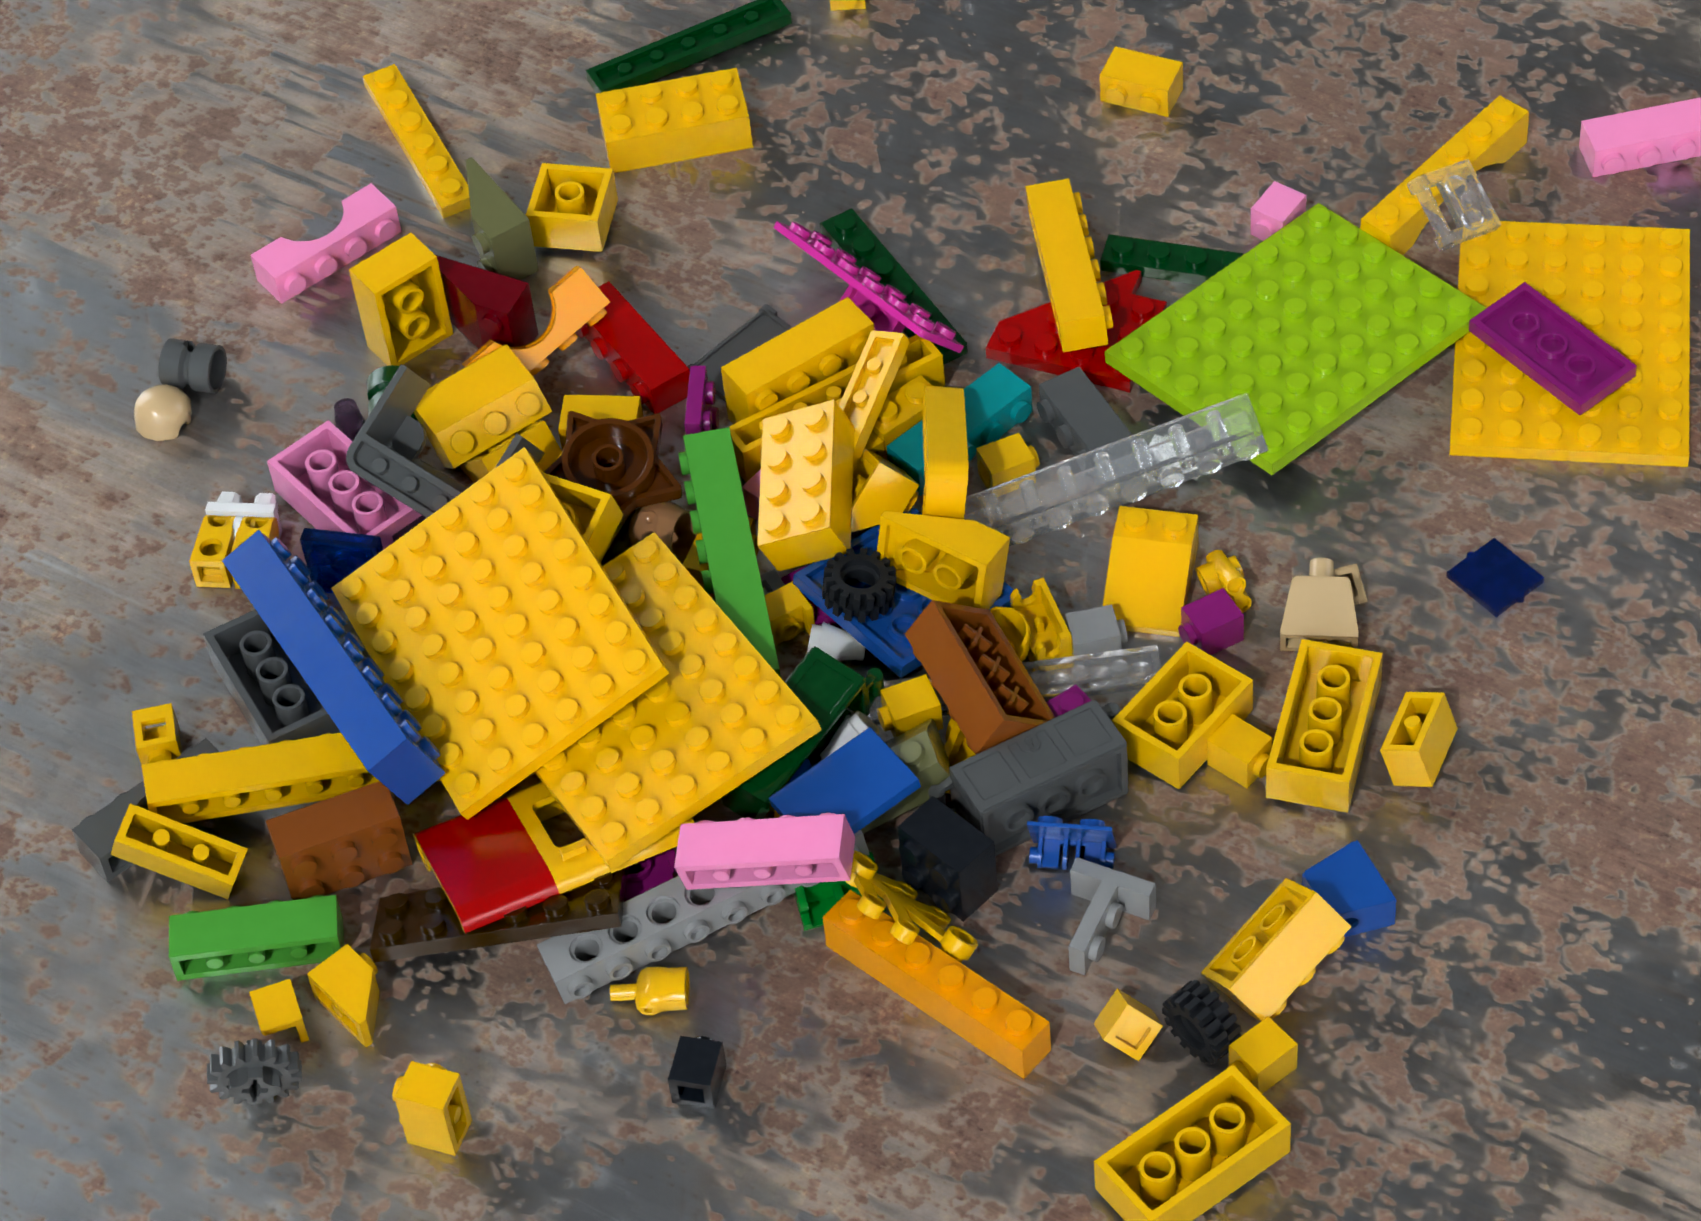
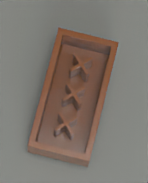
M932 600L906 631L905 636L913 648L914 656L922 663L931 678V685L941 695L948 707L950 717L957 722L966 738L967 746L975 754H979L1055 718L990 610Z

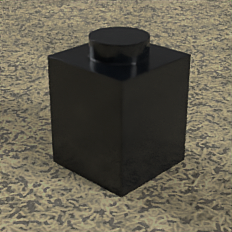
M680 1036L668 1077L672 1103L715 1109L727 1066L723 1042L715 1041L706 1036H697L695 1038Z

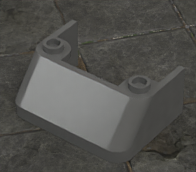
M401 364L348 448L346 462L352 472L428 518L467 488L418 458L426 444L427 433L424 426L413 419L411 415L431 384ZM516 433L496 467L524 447L533 456L537 464L545 453Z

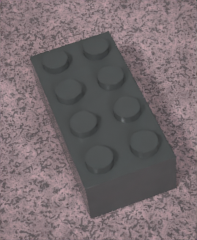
M256 609L203 633L213 666L261 745L278 743L283 740L315 737L326 733H340L338 727Z

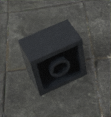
M934 796L897 826L903 879L915 890L921 889L929 895L936 906L945 913L951 912L964 922L998 891L994 841Z

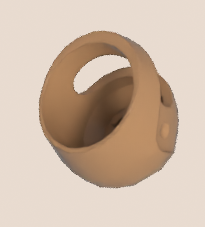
M671 501L638 508L631 518L628 527L631 546H634L655 532L670 551L677 555V559L682 564L697 534L693 533L690 512Z

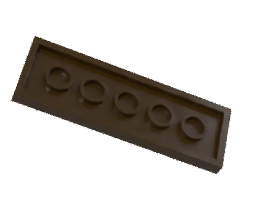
M626 868L614 873L609 872L560 895H553L539 904L529 908L525 906L503 915L504 918L466 934L442 887L409 894H392L379 900L369 950L375 963L621 927L628 874Z

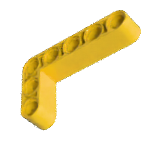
M925 385L922 405L925 475L922 515L964 519L969 469L964 388Z

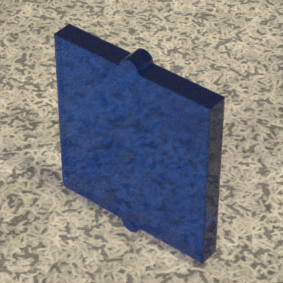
M1495 538L1491 539L1474 553L1468 552L1466 558L1447 571L1446 575L1449 580L1495 617H1498L1515 603H1523L1526 595L1544 583V577Z

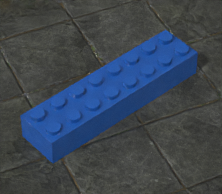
M260 530L256 531L225 557L222 562L367 771L404 803L410 804L446 773L436 760L441 756V753L426 736L421 737L418 732L422 729L421 725L407 709L402 710L400 704L403 700L394 688L388 683L383 685L384 683L381 678L384 676V673L370 657L364 659L365 657L362 652L366 648L351 631L346 633L344 626L347 624V621L333 605L329 608L327 607L326 601L329 599V596L315 580L309 581L308 576L311 574V571L297 555L289 558L292 554L279 538L275 537L273 540H270Z

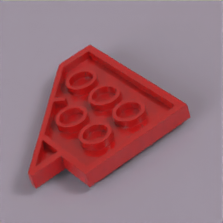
M1135 270L1103 282L1107 304L1102 306H1110L1113 320V328L1107 329L1108 345L1063 353L1051 302L1000 320L986 346V358L1055 375H1061L1080 367L1093 384L1131 392L1135 382L1105 363V351L1165 310L1167 302L1136 295L1142 282L1141 271Z

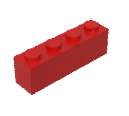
M610 281L598 286L610 301L604 307L607 313L592 326H589L587 323L576 331V334L580 338L585 337L590 342L592 350L598 359H605L610 364L616 379L621 383L625 381L631 388L633 396H640L641 405L645 403L654 414L660 413L686 399L690 369Z

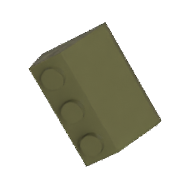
M932 718L885 742L916 775L921 787L862 828L863 834L923 804L929 799V788L933 785H939L950 776L949 768L951 765L936 723Z

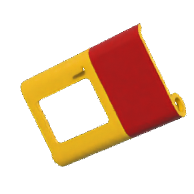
M540 782L493 801L469 820L459 815L414 833L413 837L425 868L428 872H434L466 934L504 918L503 915L525 906L529 908L553 895H560L594 881V878L609 872L614 873L677 847L680 826L611 871L586 838L564 847H556L541 822L565 811L543 782ZM690 818L689 820H687V821H686L685 823H683V824L695 823V822H694L693 818Z

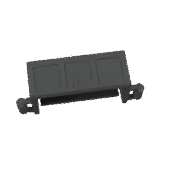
M1096 699L961 761L949 768L950 776L939 785H933L929 788V799L934 796L993 840L995 843V856L1032 839L1027 827V821L1037 822L1039 816H1054L1062 818L1063 823H1066L1129 792L1127 742L1112 722V719L1120 712V707L1116 703H1107L1101 707ZM950 789L951 801L946 803L945 791Z

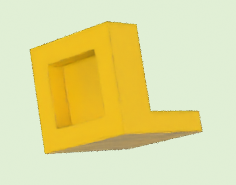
M290 979L249 992L262 1035L267 1036L296 1026L301 1043L310 1041Z
M1118 988L1094 1022V1026L1104 1041L1137 1061L1142 1058L1163 1027L1152 1009Z

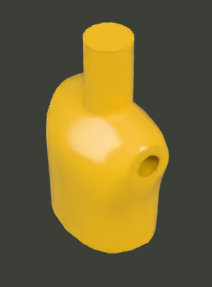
M646 967L639 972L636 983L610 985L611 1001L635 1000L637 1010L643 1015L650 1016L666 1011L688 1010L690 977L688 967Z

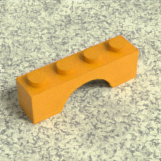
M575 266L548 289L552 312L549 324L543 334L527 345L510 347L532 376L548 365L550 361L547 356L555 349L559 348L563 351L578 338L575 332L587 323L589 326H592L607 313L604 307L610 301L579 266ZM490 339L465 360L462 365L466 367L503 345Z

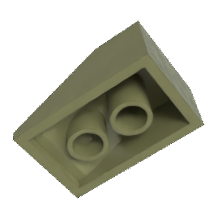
M472 157L466 159L471 216L475 234L472 235V241L480 256V260L477 261L478 268L517 280H522L539 271L529 218Z

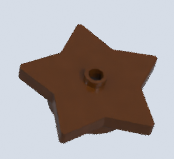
M574 411L568 412L566 443L562 455L543 473L611 494L623 513L618 527L635 508L672 501L683 496L681 485L658 457L663 427L661 414L656 413L626 421L616 418L597 420Z

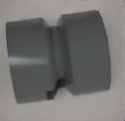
M169 338L165 342L159 358L160 382L163 385L168 384L180 389L190 385L194 391L217 393L226 375L227 356L225 349L221 345L198 343L195 346L192 341Z

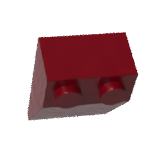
M436 255L451 323L478 349L490 339L501 345L507 344L510 347L527 345L537 338L539 333L529 283Z

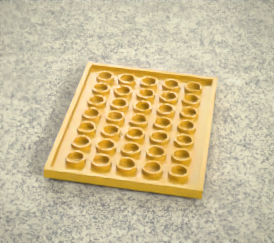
M1461 219L1459 291L1488 308L1526 282L1637 365L1634 378L1579 416L1478 337L1468 332L1455 342L1449 455L1688 467L1690 229Z
M525 447L331 588L371 659L384 673L382 677L384 682L390 684L402 698L403 702L400 704V707L403 711L407 709L422 727L418 731L421 737L426 736L441 753V756L436 760L446 773L440 779L458 811L467 820L670 674L533 456Z
M655 532L602 567L670 674L535 771L536 775L611 871L822 730L813 714Z

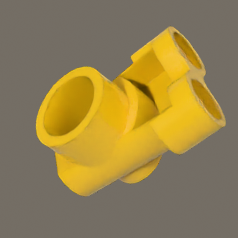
M1222 550L1210 552L1205 557L1207 563L1196 567V573L1206 595H1209L1224 588L1241 612H1246L1251 607L1252 601L1244 590L1246 580L1244 579V573L1235 555L1227 558Z

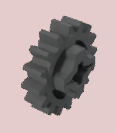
M257 1038L246 1041V1045L239 1040L234 1041V1048L221 1046L219 1054H211L209 1056L210 1063H207V1084H210V1092H219V1099L221 1100L234 1097V1104L247 1100V1104L257 1105L262 1103V1099L272 1103L274 1102V1096L278 1095L286 1098L289 1096V1090H298L299 1081H302V1061L299 1060L298 1051L290 1052V1045L288 1044L276 1047L275 1040L272 1039L265 1044H262V1040Z

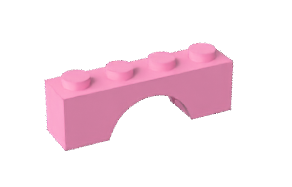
M372 183L341 201L343 206L342 220L329 234L311 241H293L280 237L250 255L257 281L281 304L402 232L396 206Z

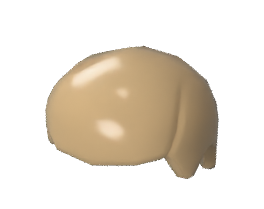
M168 384L155 385L141 393L136 400L134 407L136 431L144 438L155 441L173 440L178 437L180 428L185 422L186 424L191 423V399L180 388Z

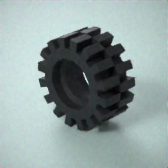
M853 548L846 549V556L841 552L836 553L834 560L830 558L824 569L822 600L825 599V606L827 609L833 607L832 614L837 617L842 612L845 613L844 620L851 621L852 616L858 617V622L863 623L866 616H869L874 621L878 619L879 613L883 616L886 615L889 607L892 608L894 603L897 578L895 576V567L890 566V560L887 557L880 560V553L876 551L871 556L867 555V549L860 548V554H855ZM863 582L872 587L854 588L849 586L848 583Z
M1198 980L1186 983L1162 1004L1164 1006L1162 1014L1167 1016L1164 1018L1166 1024L1172 1026L1171 1033L1174 1037L1178 1036L1181 1042L1179 1044L1184 1049L1188 1047L1190 1054L1194 1058L1199 1056L1201 1062L1214 1064L1229 1052V1045L1242 1036L1240 1034L1242 1029L1239 1024L1235 1023L1238 1020L1235 1013L1228 1011L1230 1006L1227 1002L1224 1001L1222 1003L1219 1000L1220 995L1215 990L1210 992L1207 984H1200Z

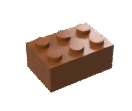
M380 781L265 820L292 900L306 899L315 895L325 896L345 888H353L362 882L385 874H393L402 868L413 865L401 819L390 790Z

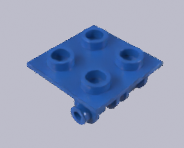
M1039 816L1037 822L1027 821L1033 843H1038V847H1030L1029 863L1037 864V868L1059 869L1060 849L1063 846L1062 869L1067 870L1070 846L1076 847L1075 860L1077 857L1082 858V847H1085L1084 860L1114 869L1115 853L1107 852V849H1117V843L1112 827L1105 826L1104 821L1081 819L1080 825L1064 824L1062 818L1054 816Z

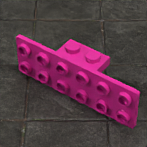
M776 221L773 226L774 229L849 284L839 301L849 297L874 323L875 331L902 333L906 326L921 338L961 353L964 346L954 339L956 335L954 330L937 321L935 324L929 320L931 314L915 303L909 305L904 301L906 298L904 293L887 284L886 287L880 283L881 277L864 266L860 269L855 265L857 259L840 248L837 251L832 248L833 241L815 230L812 233L792 221L790 226Z

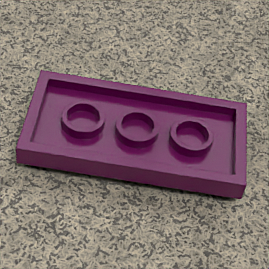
M1526 282L1469 320V331L1579 416L1636 376L1637 365Z

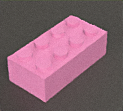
M328 420L269 459L267 464L275 492L359 568L391 545L394 534L422 515L349 469L346 462V454L353 441Z

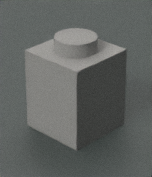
M1112 604L1065 613V623L1072 636L1074 669L1122 660V644L1128 642L1124 620L1116 619Z

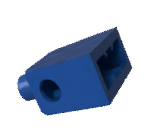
M1358 840L1336 851L1305 870L1302 874V886L1317 892L1351 926L1345 933V937L1395 924L1396 898Z

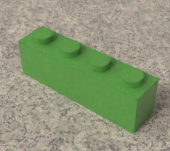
M315 895L306 899L290 901L275 900L266 904L230 906L226 909L203 912L189 911L184 914L169 916V960L177 981L322 963L344 946L343 916L336 895Z

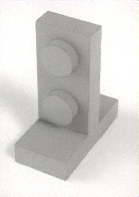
M1077 857L1070 869L1071 894L1091 902L1068 946L1069 969L1086 976L1092 962H1098L1101 959L1106 945L1105 936L1109 928L1115 929L1117 927L1122 911L1150 921L1156 909V883Z

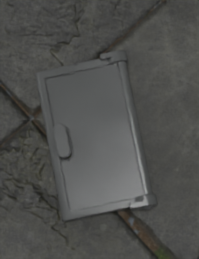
M765 304L755 316L696 363L690 364L687 367L690 369V366H706L708 381L715 382V394L725 401L721 367L792 327L777 316L776 310Z

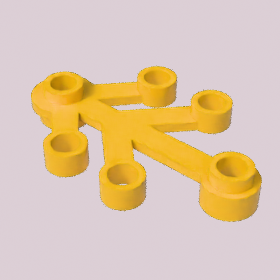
M854 850L851 879L845 882L858 888L862 895L856 906L863 914L872 919H878L887 906L895 920L890 933L900 942L911 945L920 932L919 928L914 924L916 923L941 943L940 949L960 963L963 960L970 959L978 946L977 940L971 934L956 926H949L945 932L944 930L951 921L947 913L935 906H928L916 901L918 893L914 888L902 881H895L876 873L878 870L877 864L865 854Z

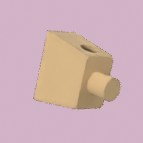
M1320 557L1310 560L1309 576L1297 575L1292 577L1280 628V651H1298L1301 639L1358 649L1359 631L1350 579L1347 577H1334V561L1331 559Z

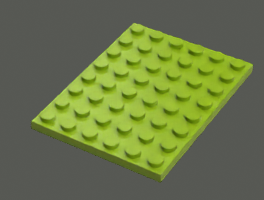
M1317 203L1105 351V363L1270 475H1274L1470 332L1469 320L1485 310L1486 307L1325 206Z

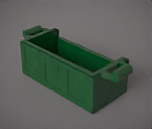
M816 646L811 648L786 679L785 683L818 720L822 730L721 798L722 804L742 818H774L775 809L771 806L769 797L785 787L806 759H809L812 765L831 741L846 715H851L849 710L854 713L860 711L866 716L870 714L869 709L875 699L881 696L880 690L884 689L883 673L880 669L872 668L868 670L865 678Z

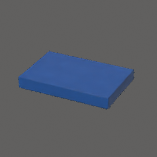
M869 727L770 796L769 801L780 816L802 817L819 816L822 813L844 814L855 834L915 792L921 785L916 775L876 732Z

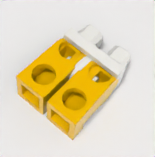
M222 491L217 502H207L206 516L202 520L189 560L196 587L231 588L233 581L235 589H241L222 560L258 530L270 540H273L275 537L280 539L282 527L278 515L276 496L273 493H259L255 497L254 503H243L241 495L236 492Z

